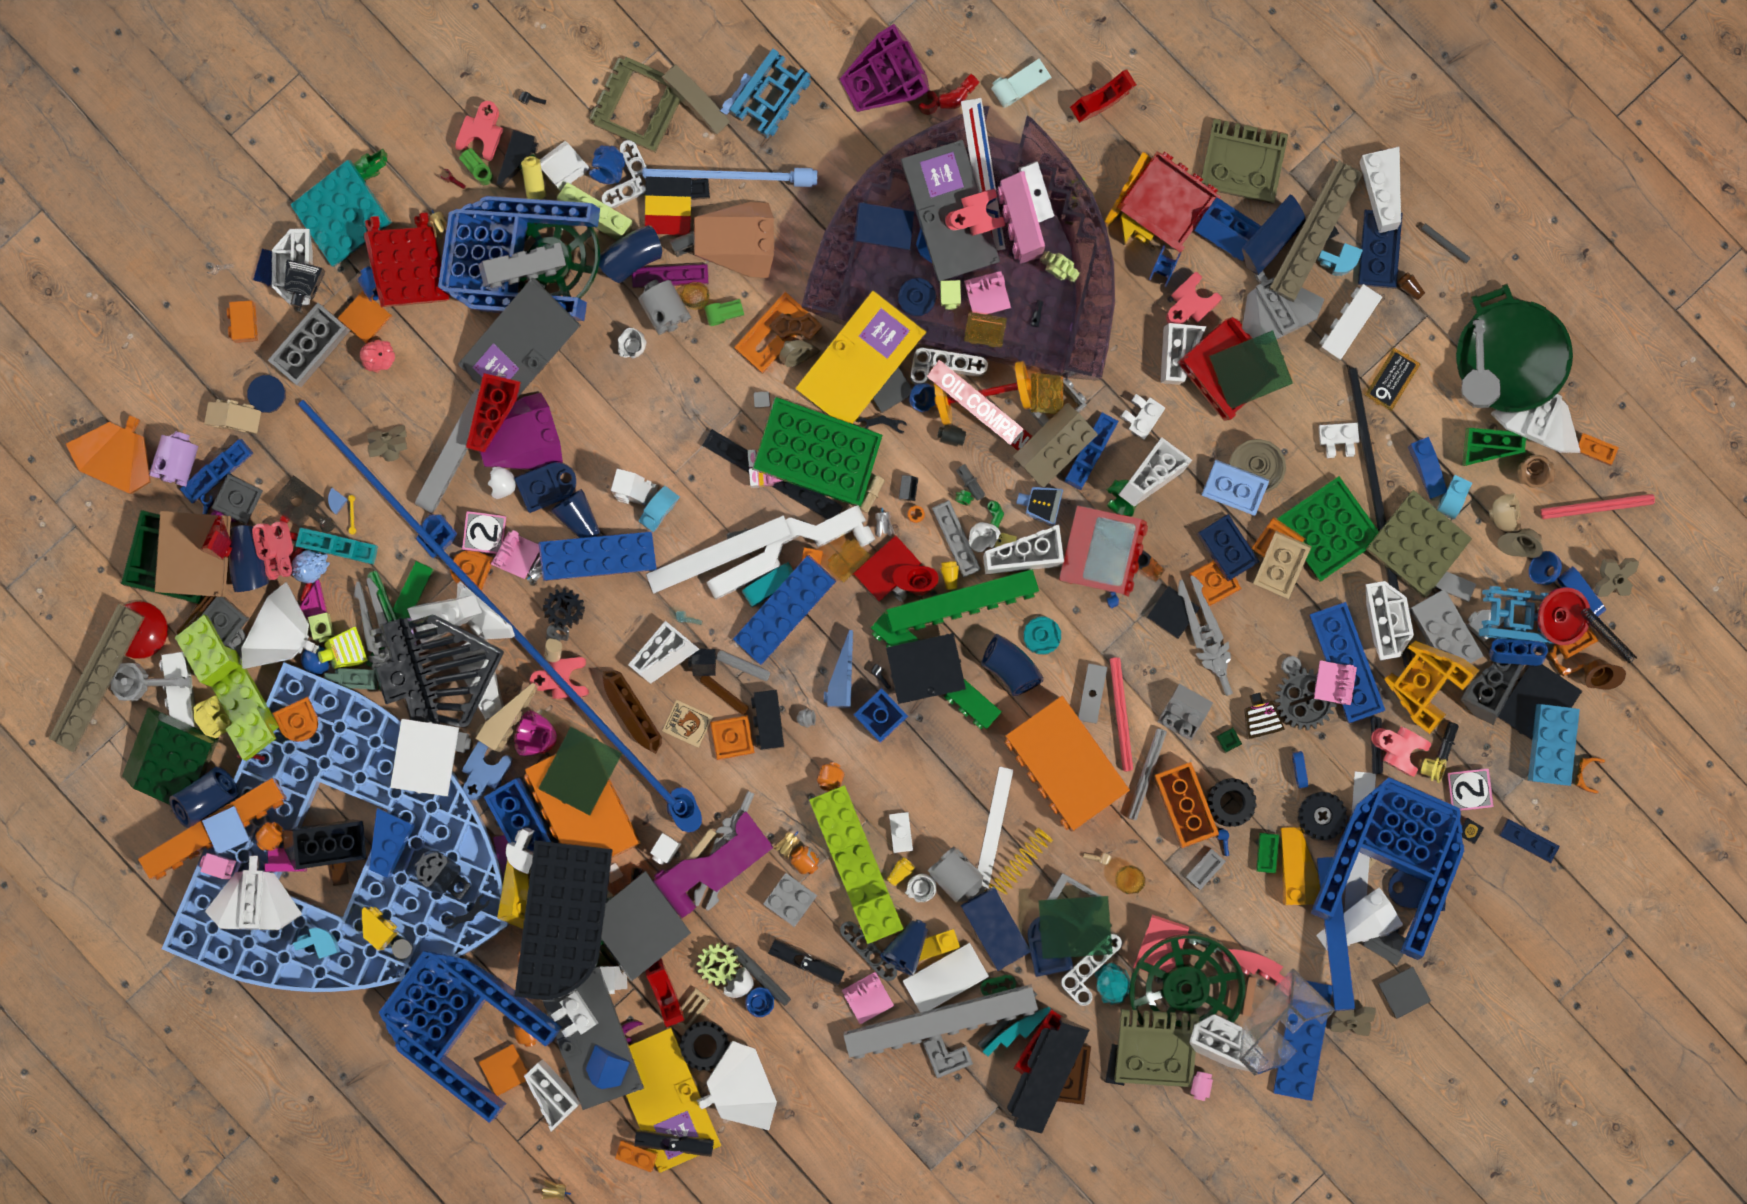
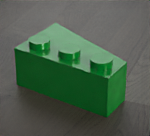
M1466 428L1462 466L1525 452L1526 438L1511 431Z

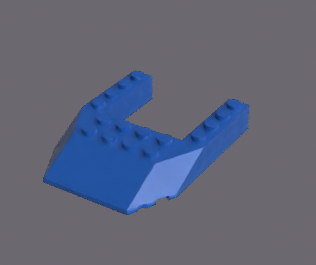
M485 196L478 202L469 203L461 209H455L449 212L438 287L471 309L501 314L518 295L519 283L509 285V282L501 283L502 286L492 289L490 286L484 287L478 264L482 261L506 255L512 257L513 254L523 252L527 223L598 227L600 208L592 203ZM552 296L576 321L585 320L587 302L577 297Z
M1387 778L1356 805L1338 843L1311 914L1327 921L1333 918L1358 853H1362L1427 882L1400 953L1416 960L1421 959L1425 954L1464 853L1460 808L1392 778Z
M428 951L421 953L379 1011L382 1020L386 1023L389 1034H391L396 1044L397 1051L489 1123L496 1119L507 1103L446 1056L484 1003L488 1001L545 1047L552 1043L563 1028L527 999L515 997V990L504 981L467 959Z

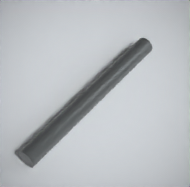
M1001 1019L977 1044L983 1049L1011 1020L1005 1021Z

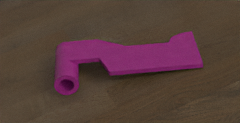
M747 811L736 822L735 832L737 835L708 857L682 860L670 870L664 871L661 869L654 875V884L680 918L687 916L696 908V905L686 892L699 881L718 892L773 849L771 843Z

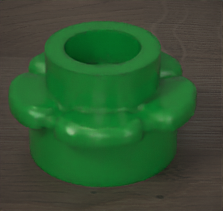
M961 490L956 493L955 501L962 505L970 506L971 501L974 499L971 497L972 494L970 492Z

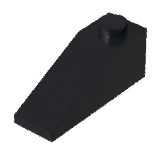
M513 130L496 183L499 188H503L521 170L519 166L526 157L537 153L539 143H537L535 136Z

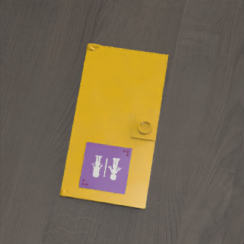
M873 290L795 389L831 417L853 424L922 336L925 335L926 331Z
M672 1028L629 1045L644 1089L627 1094L626 1097L640 1129L675 1134L680 1137L692 1136L714 1139L713 1150L722 1146L706 1108L701 1109L698 1105L697 1100L701 1098L700 1093L681 1054V1049ZM671 1138L663 1139V1144L669 1146ZM650 1149L658 1152L655 1162L658 1173H662L665 1170L700 1156L680 1151Z

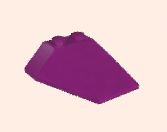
M895 24L879 32L840 78L857 112L912 101L930 91L926 72L910 42Z
M542 393L526 396L515 402L485 452L480 451L484 467L534 470L551 462H563L557 430L549 405Z

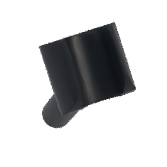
M526 91L522 92L519 97V101L526 105L530 100L546 104V100L532 96Z
M875 664L871 669V673L888 690L891 686L881 675L884 669Z

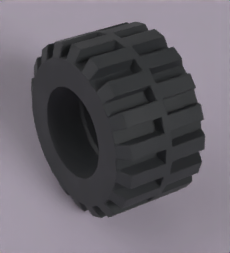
M1229 778L1219 781L1210 789L1211 791L1207 796V804L1213 820L1217 821L1218 824L1226 827L1240 826L1248 822L1254 815L1255 808L1257 807V798L1253 793L1254 790L1249 787L1248 783L1240 779ZM1228 791L1237 792L1242 798L1243 806L1236 814H1228L1221 808V797Z
M704 1021L695 1023L685 1031L681 1038L680 1048L685 1062L692 1068L700 1071H709L715 1069L728 1049L730 1041L727 1033L721 1026L714 1022ZM703 1034L712 1036L717 1044L715 1053L706 1058L700 1057L694 1050L695 1039Z

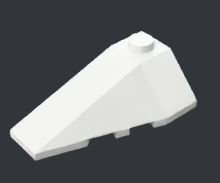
M1380 887L1362 898L1344 913L1347 946L1360 941H1369V939L1387 936L1403 926L1392 904ZM1324 929L1316 936L1328 952Z

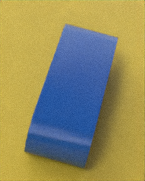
M1573 566L1557 578L1561 587L1580 591L1588 600L1590 609L1596 616H1600L1606 611L1603 603Z
M1496 639L1491 645L1489 657L1497 663L1538 666L1544 663L1548 648L1546 644L1538 641ZM1495 649H1500L1503 652H1497Z

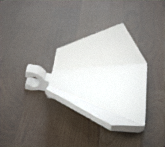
M1557 394L1544 405L1525 412L1511 413L1498 410L1491 412V415L1505 429L1559 453L1580 452L1569 407L1562 400L1561 395Z
M287 582L266 598L241 648L243 669L290 660L297 653L301 654L303 649L316 654L319 647L307 641L309 638L307 635L309 623Z
M250 856L249 870L235 872L205 911L220 929L280 930L301 916L302 913L274 873L258 871L260 864L258 856Z
M732 1041L706 1082L710 1095L698 1099V1105L701 1109H704L714 1103L722 1119L769 1130L777 1101L756 1049Z

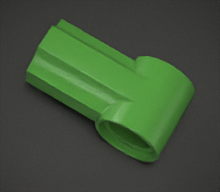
M472 148L464 151L459 157L460 161L480 185L490 184L493 180V174L489 167L485 165ZM481 172H488L485 178H479Z
M740 299L723 304L714 303L704 307L709 326H716L724 323L726 320L745 316Z

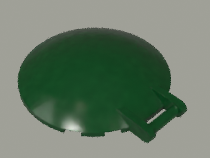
M1508 283L1502 285V288L1483 295L1472 296L1471 299L1476 314L1461 332L1456 351L1457 369L1461 380L1472 370H1476V334L1473 332L1476 327L1473 325V321L1484 320L1485 323L1482 326L1485 329L1483 334L1484 370H1489L1500 380V396L1489 408L1502 412H1525L1549 402L1565 385L1573 361L1572 342L1562 321L1546 309V307L1538 303L1513 299ZM1506 296V299L1484 307L1480 305V303L1496 297Z

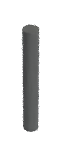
M1426 223L1421 228L1422 231L1464 263L1470 260L1468 255Z

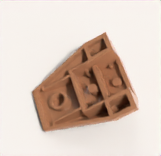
M747 202L694 217V256L750 278H768L774 257V217L769 203Z

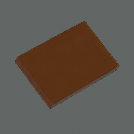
M1082 1046L1057 1100L1058 1102L1084 1105L1091 1046Z

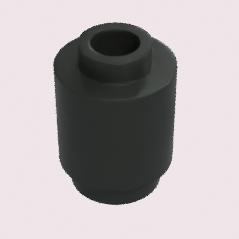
M944 425V427L939 428L937 438H940L941 443L956 447L958 445L963 446L966 431L952 425Z

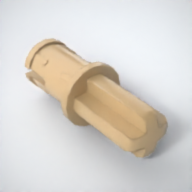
M874 475L869 488L866 489L860 507L861 511L869 512L874 500L879 497L878 493L882 485L885 483L883 478Z

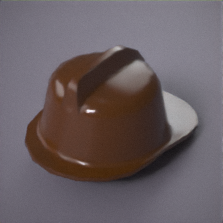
M1596 659L1591 663L1583 665L1586 678L1585 685L1588 688L1611 690L1621 685L1626 677V671L1623 667L1608 664L1602 659Z

